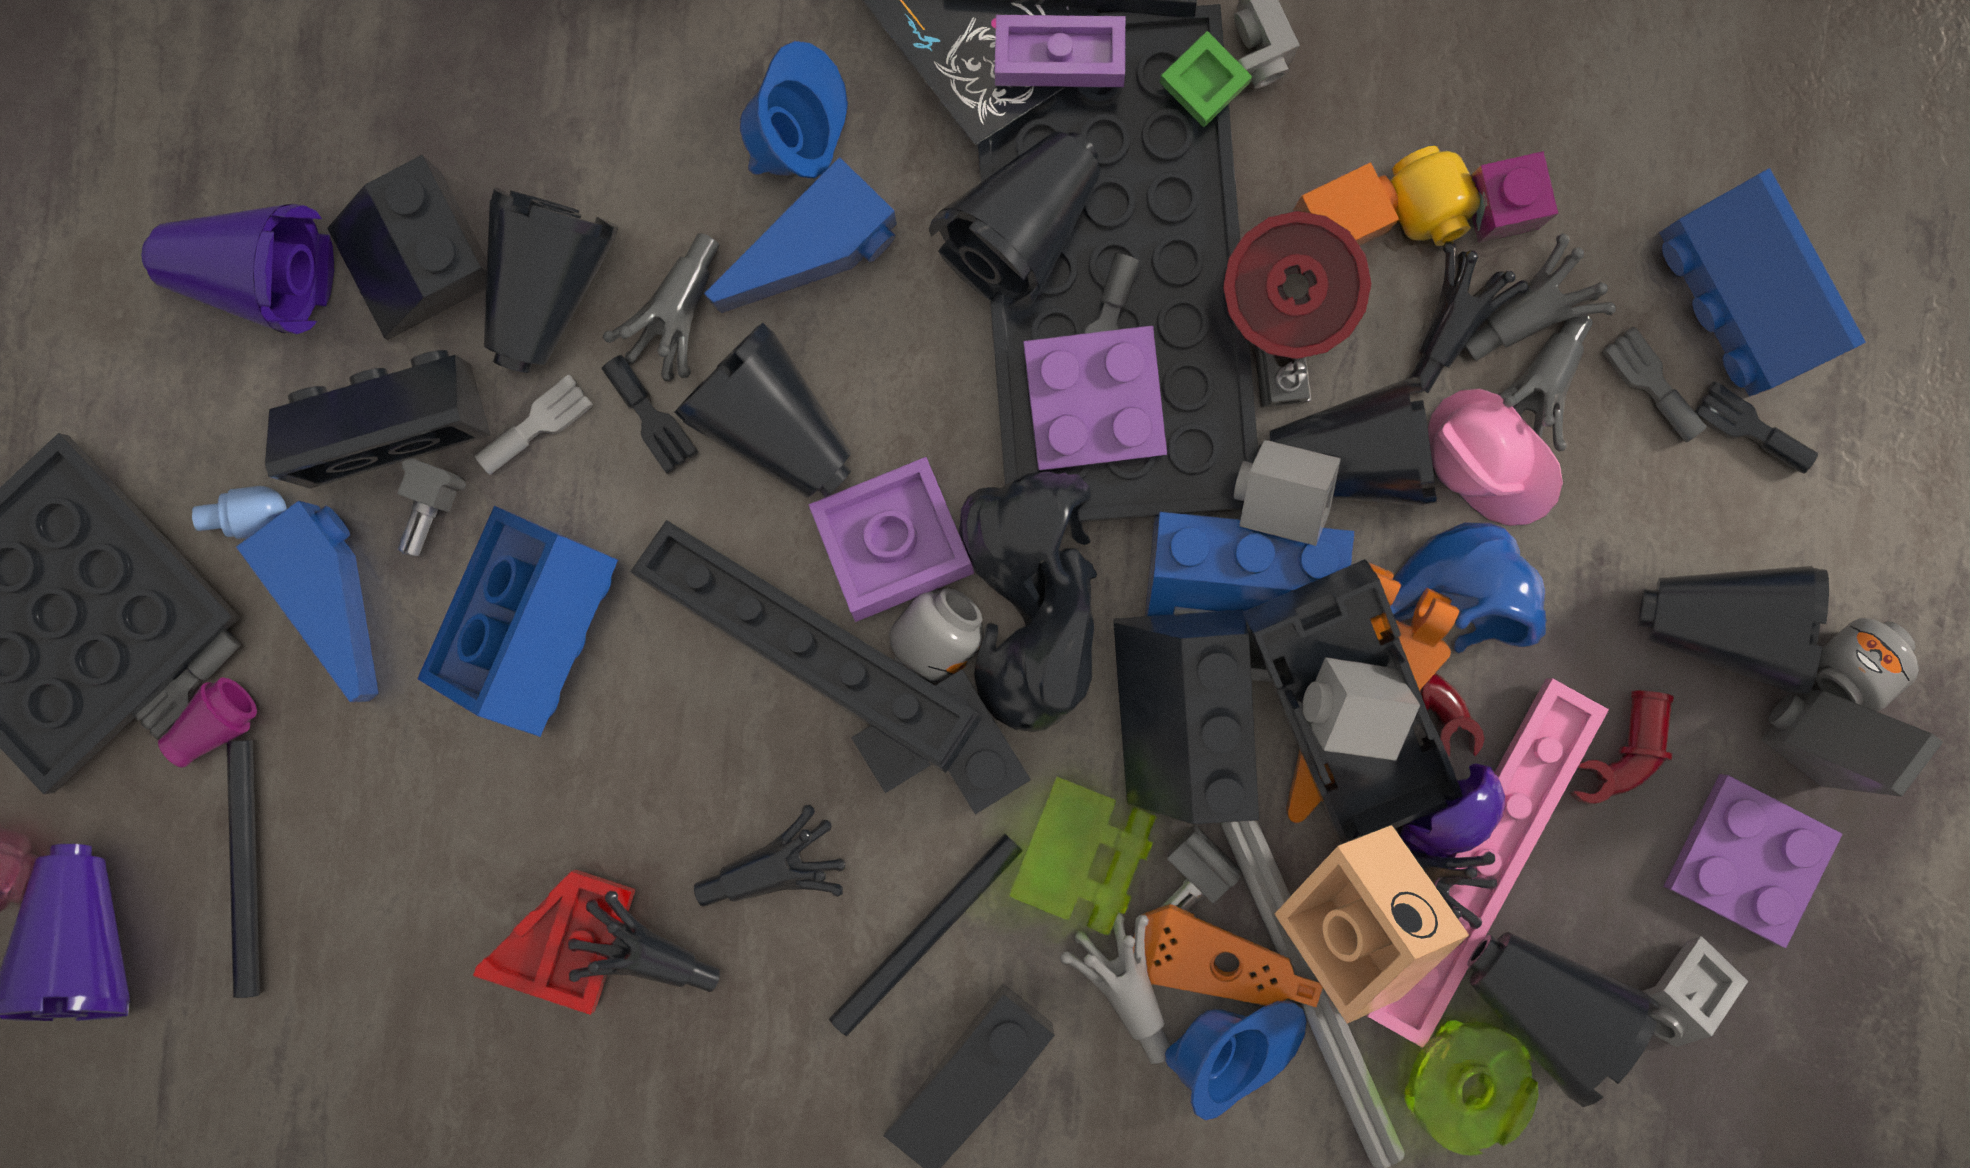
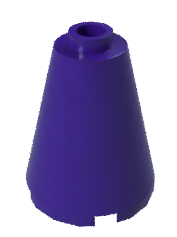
M285 204L162 223L156 226L149 237L146 238L141 252L143 266L147 270L150 279L156 285L281 333L300 334L310 330L317 321L308 320L315 305H327L331 295L334 276V254L330 235L319 234L313 219L322 218L316 210L298 204Z
M52 845L49 856L35 859L0 967V1019L13 1021H53V1018H76V1021L128 1016V1008L131 1001L105 859L92 856V846Z

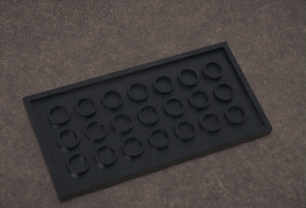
M1221 4L1196 6L1195 17L1135 12L1099 13L1101 16H1125L1124 87H1064L978 143L981 182L1039 141L1057 131L1066 134L1075 132L1085 137L1097 151V162L1101 171L1038 299L1028 310L1023 311L1007 309L1014 299L999 292L990 301L1005 485L1028 473L1051 472L1057 475L1062 473L1080 475L1083 481L1090 486L1091 492L1090 501L1079 509V517L1082 522L1155 517L1159 512L1197 514L1242 510L1244 501L1234 499L1235 485L1243 461L1254 462L1258 454V440L1249 341L1245 339L1229 315L1223 288L1229 257L1240 242L1229 104L1203 127L1159 83L1161 75L1207 31L1224 47ZM1120 253L1139 260L1125 309H1120L1117 326L1119 329L1153 326L1167 455L1038 470L1023 341L1084 334L1087 326L1097 321L1100 317L1103 307L1101 297L1114 254Z

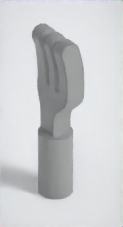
M567 375L533 402L529 417L517 427L512 426L474 456L483 469L491 475L528 447L529 441L541 433H560L586 413L593 404L588 397L583 396L584 392L580 387L576 386V382L571 375Z

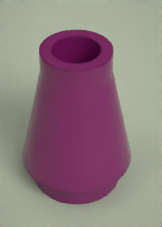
M222 677L215 683L206 682L199 688L169 731L158 740L159 749L172 764L181 768L187 767L196 758L247 732L250 729V720L257 714L256 705L246 690L231 679Z

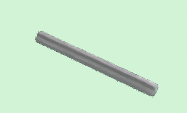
M1258 821L1221 823L1224 834L1277 953L1291 960L1295 975L1318 981L1274 914L1289 899L1290 893ZM1323 988L1317 1008L1300 1003L1370 1162L1374 1168H1388L1403 1160L1405 1152L1350 1028Z

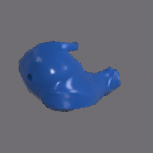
M1464 522L1431 537L1417 550L1393 577V580L1401 584L1399 592L1390 606L1395 620L1401 622L1413 618L1421 595L1426 588H1429L1449 597L1452 600L1450 605L1459 609V614L1455 621L1457 628L1464 629L1470 622L1475 624L1476 630L1474 632L1460 635L1455 641L1454 650L1458 654L1464 652L1467 647L1484 640L1495 639L1511 646L1528 647L1539 643L1540 639L1546 635L1547 620L1544 610L1545 587L1543 579L1539 572L1526 559L1520 556L1516 539L1505 528L1492 523Z

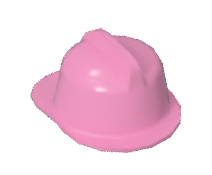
M1482 389L1460 390L1445 398L1432 413L1428 426L1432 466L1439 480L1451 491L1459 493L1472 508L1484 517L1508 526L1527 525L1545 517L1558 502L1563 484L1560 463L1549 446L1521 418L1513 407L1507 408L1503 404V398L1499 395Z

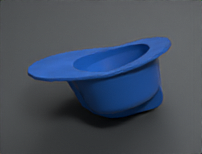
M794 41L779 48L769 64L760 90L748 102L741 114L740 133L743 143L750 154L748 170L753 174L759 175L765 172L782 176L797 174L800 177L814 179L822 175L832 162L834 150L846 118L848 106L846 88L837 66L824 51L813 44Z
M1277 1001L1262 1007L1247 1017L1223 1009L1207 1010L1198 1016L1188 1027L1186 1033L1165 1052L1167 1065L1178 1075L1181 1082L1192 1091L1191 1105L1194 1114L1204 1120L1217 1118L1230 1109L1238 1100L1263 1086L1283 1071L1296 1055L1304 1039L1307 1023L1304 1011L1292 1001Z

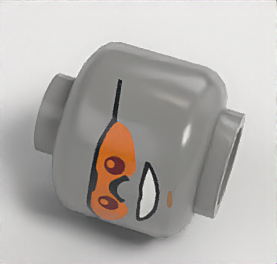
M935 589L931 592L920 594L908 605L889 632L890 645L895 654V662L926 681L938 684L964 669L980 650L984 638L983 626L981 624L983 619L980 610L970 598L955 589Z
M1859 618L1849 623L1823 646L1818 667L1819 673L1816 675L1817 684L1820 690L1874 711H1881L1917 678L1919 666L1917 658L1913 653L1916 648L1915 642L1904 628L1894 622L1887 621L1883 624L1875 619Z

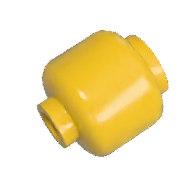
M1428 146L1407 155L1392 168L1394 176L1390 182L1398 196V207L1395 212L1408 238L1417 241L1433 239L1436 246H1441L1446 241H1454L1462 237L1471 229L1467 220L1479 209L1481 198L1459 154L1450 151L1440 152L1437 146Z

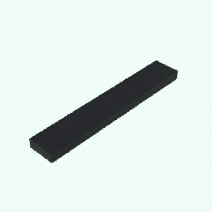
M668 520L664 522L630 571L640 581L944 773H947L982 720L980 714Z

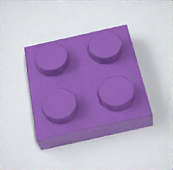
M1152 325L1023 341L1038 470L1167 455Z
M927 457L808 504L855 622L916 598L920 594L931 592L975 574Z
M1719 774L1663 887L1775 945L1786 948L1840 841L1842 833L1729 775Z

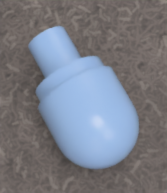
M266 486L230 489L228 493H221L217 504L194 506L192 509V520L197 531L222 529L226 537L245 539L249 538L287 508L282 496L272 488Z

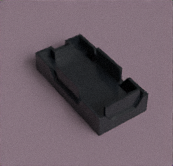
M1366 559L1243 612L1325 811L1341 844L1355 840L1359 835L1362 837L1391 825L1396 829L1447 807L1446 800L1453 801L1463 796L1443 742L1429 717L1400 642L1401 633L1381 581ZM1377 615H1380L1385 627V631L1380 633L1382 637L1380 640H1378L1370 620ZM1283 657L1292 678L1285 680L1283 675L1279 676L1273 660ZM1325 658L1397 668L1419 702L1420 707L1396 761L1324 751L1303 715V700L1308 686L1316 681ZM1417 724L1421 726L1426 734V737L1421 738L1422 746L1419 745L1412 727ZM1326 763L1335 781V783L1329 785V783H1331V780L1324 766V764Z

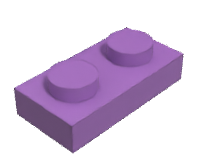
M996 15L995 86L1124 87L1125 16Z

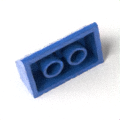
M1770 168L1683 216L1659 232L1664 241L1662 252L1668 266L1676 275L1684 277L1695 297L1692 305L1698 321L1707 331L1714 332L1725 352L1723 364L1727 374L1737 386L1745 388L1749 397L1772 389L1866 343Z
M494 506L417 679L479 717L541 737L549 717L552 716L558 706L560 691L571 666L584 647L586 632L598 605L609 591L611 576L618 560Z
M1159 512L1154 517L1145 616L1173 614L1174 607L1211 611L1249 610L1350 566L1352 562L1354 531L1323 528L1317 545L1314 546L1240 527L1241 520Z

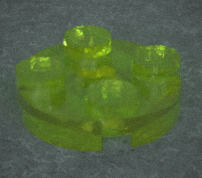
M1458 1020L1447 1021L1438 1028L1435 1036L1425 1044L1418 1054L1410 1073L1409 1084L1404 1092L1405 1103L1408 1109L1415 1114L1420 1127L1443 1147L1462 1155L1484 1154L1479 1149L1489 1148L1495 1143H1499L1501 1146L1507 1145L1515 1140L1530 1122L1539 1096L1538 1082L1532 1078V1067L1528 1061L1533 1062L1520 1041L1492 1024L1478 1021L1463 1023ZM1481 1073L1478 1081L1485 1086L1483 1094L1480 1097L1470 1095L1465 1103H1463L1462 1088L1468 1078Z

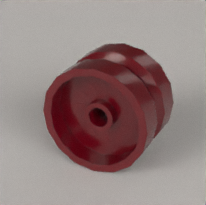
M1294 211L1268 217L1244 234L1229 257L1223 288L1229 315L1245 339L1269 354L1300 359L1326 353L1350 337L1366 313L1372 283L1366 254L1350 231L1327 216ZM1291 274H1300L1308 281L1309 288L1307 293L1300 299H1293V296L1289 298L1283 290V284Z

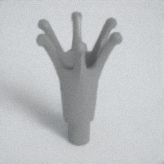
M1115 913L1111 918L1119 954L1115 960L1109 961L1083 931H1078L1075 934V941L1081 944L1089 953L1083 958L1084 962L1070 952H1063L1060 960L1061 963L1065 965L1070 964L1099 988L1107 997L1131 1037L1140 1041L1150 1063L1159 1064L1165 1061V1052L1170 1047V1044L1162 1029L1165 1021L1147 972L1144 940L1145 927L1148 925L1149 919L1146 915H1139L1136 918L1134 939L1131 935H1125L1124 916L1121 913Z

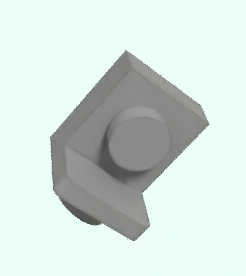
M1239 0L1237 5L1238 12L1234 14L1237 31L1248 49L1255 46L1257 51L1239 59L1238 62L1252 76L1250 82L1253 83L1256 89L1262 88L1281 79L1289 72L1287 65L1291 64L1300 45L1279 0Z
M1702 936L1687 941L1657 985L1643 991L1659 1003L1658 1010H1648L1647 1013L1657 1021L1654 1035L1667 1041L1674 1047L1712 1037L1748 983V980Z

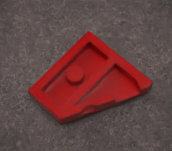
M576 869L571 871L549 893V896L535 910L531 911L488 957L484 958L476 966L473 976L591 1015L596 1010L607 975L584 977L577 982H572L569 980V973L574 969L588 967L590 962L606 960L607 958L590 952H573L568 949V942L570 939L575 938L591 943L611 945L616 937L608 933L606 925L586 910V903L590 900L597 901L598 906L608 915L624 923L608 905L605 895L609 891L617 892L618 900L629 911L636 889Z

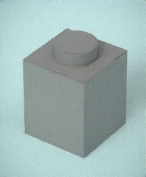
M1264 440L1254 462L1243 461L1237 477L1234 499L1244 501L1240 527L1316 546L1330 513L1341 458Z
M1325 658L1316 681L1312 682L1305 692L1303 715L1324 751L1396 761L1420 704L1397 668Z

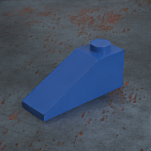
M839 157L704 294L720 313H724L853 269L863 258L873 262L890 246L896 237L891 231L897 225L895 211Z
M297 501L236 546V548L349 702H369L379 692L356 556L344 541L350 536V532L341 518L330 507L324 506L321 509L318 505Z

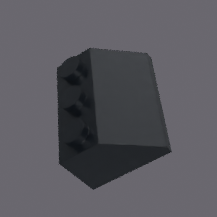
M437 350L413 357L410 360L411 368L388 374L386 368H375L356 373L349 377L351 385L327 392L325 386H314L290 393L288 395V404L269 409L265 456L268 477L311 489L400 463L405 459L417 458L491 436L471 364L457 355L449 356L447 350Z
M1243 609L1113 619L1126 798L1128 804L1191 824L1259 820L1250 645Z

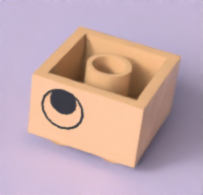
M1392 825L1337 846L1274 913L1347 1024L1400 1000L1469 936Z

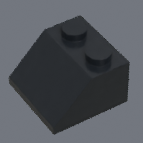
M423 155L365 184L327 227L386 340L486 289L487 259L443 174Z

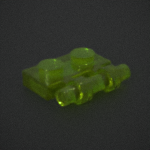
M1056 776L1009 892V897L1066 920L1070 919L1077 899L1081 897L1095 903L1086 926L1097 932L1110 935L1118 913H1126L1132 895L1128 894L1127 890L1139 860H1147L1153 842L1148 840L1157 816L1133 807L1125 829L1117 828L1108 824L1117 800ZM1100 843L1116 849L1103 883L1086 877Z

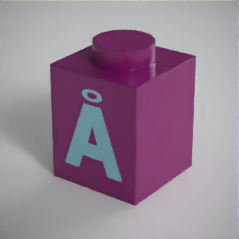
M1544 151L1480 165L1471 175L1481 198L1480 207L1472 216L1478 243L1539 230L1559 214Z

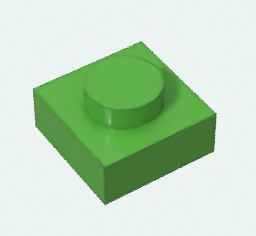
M1207 31L1161 75L1159 83L1205 127L1250 83L1252 76Z

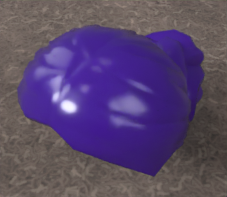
M1476 763L1470 765V777L1457 780L1463 794L1462 797L1453 801L1446 800L1447 807L1403 826L1400 837L1404 843L1410 846V850L1431 856L1450 857L1453 853L1470 851L1490 838L1492 832L1500 823L1505 809V793L1498 776L1494 774L1491 767Z

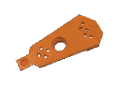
M1172 904L1141 914L1146 915L1149 919L1148 925L1145 927L1144 941L1147 972L1151 984L1265 1006L1277 1001L1290 999L1317 1008L1323 989L1322 985L1318 981L1295 975L1289 958L1196 918L1193 913ZM1224 952L1232 953L1238 958L1239 966L1234 971L1225 972L1216 966L1215 958ZM1266 965L1269 966V969L1267 970L1264 969V966ZM1254 971L1256 975L1252 977L1250 973ZM1276 978L1277 982L1272 983L1271 979ZM1262 984L1264 988L1259 990L1258 985Z

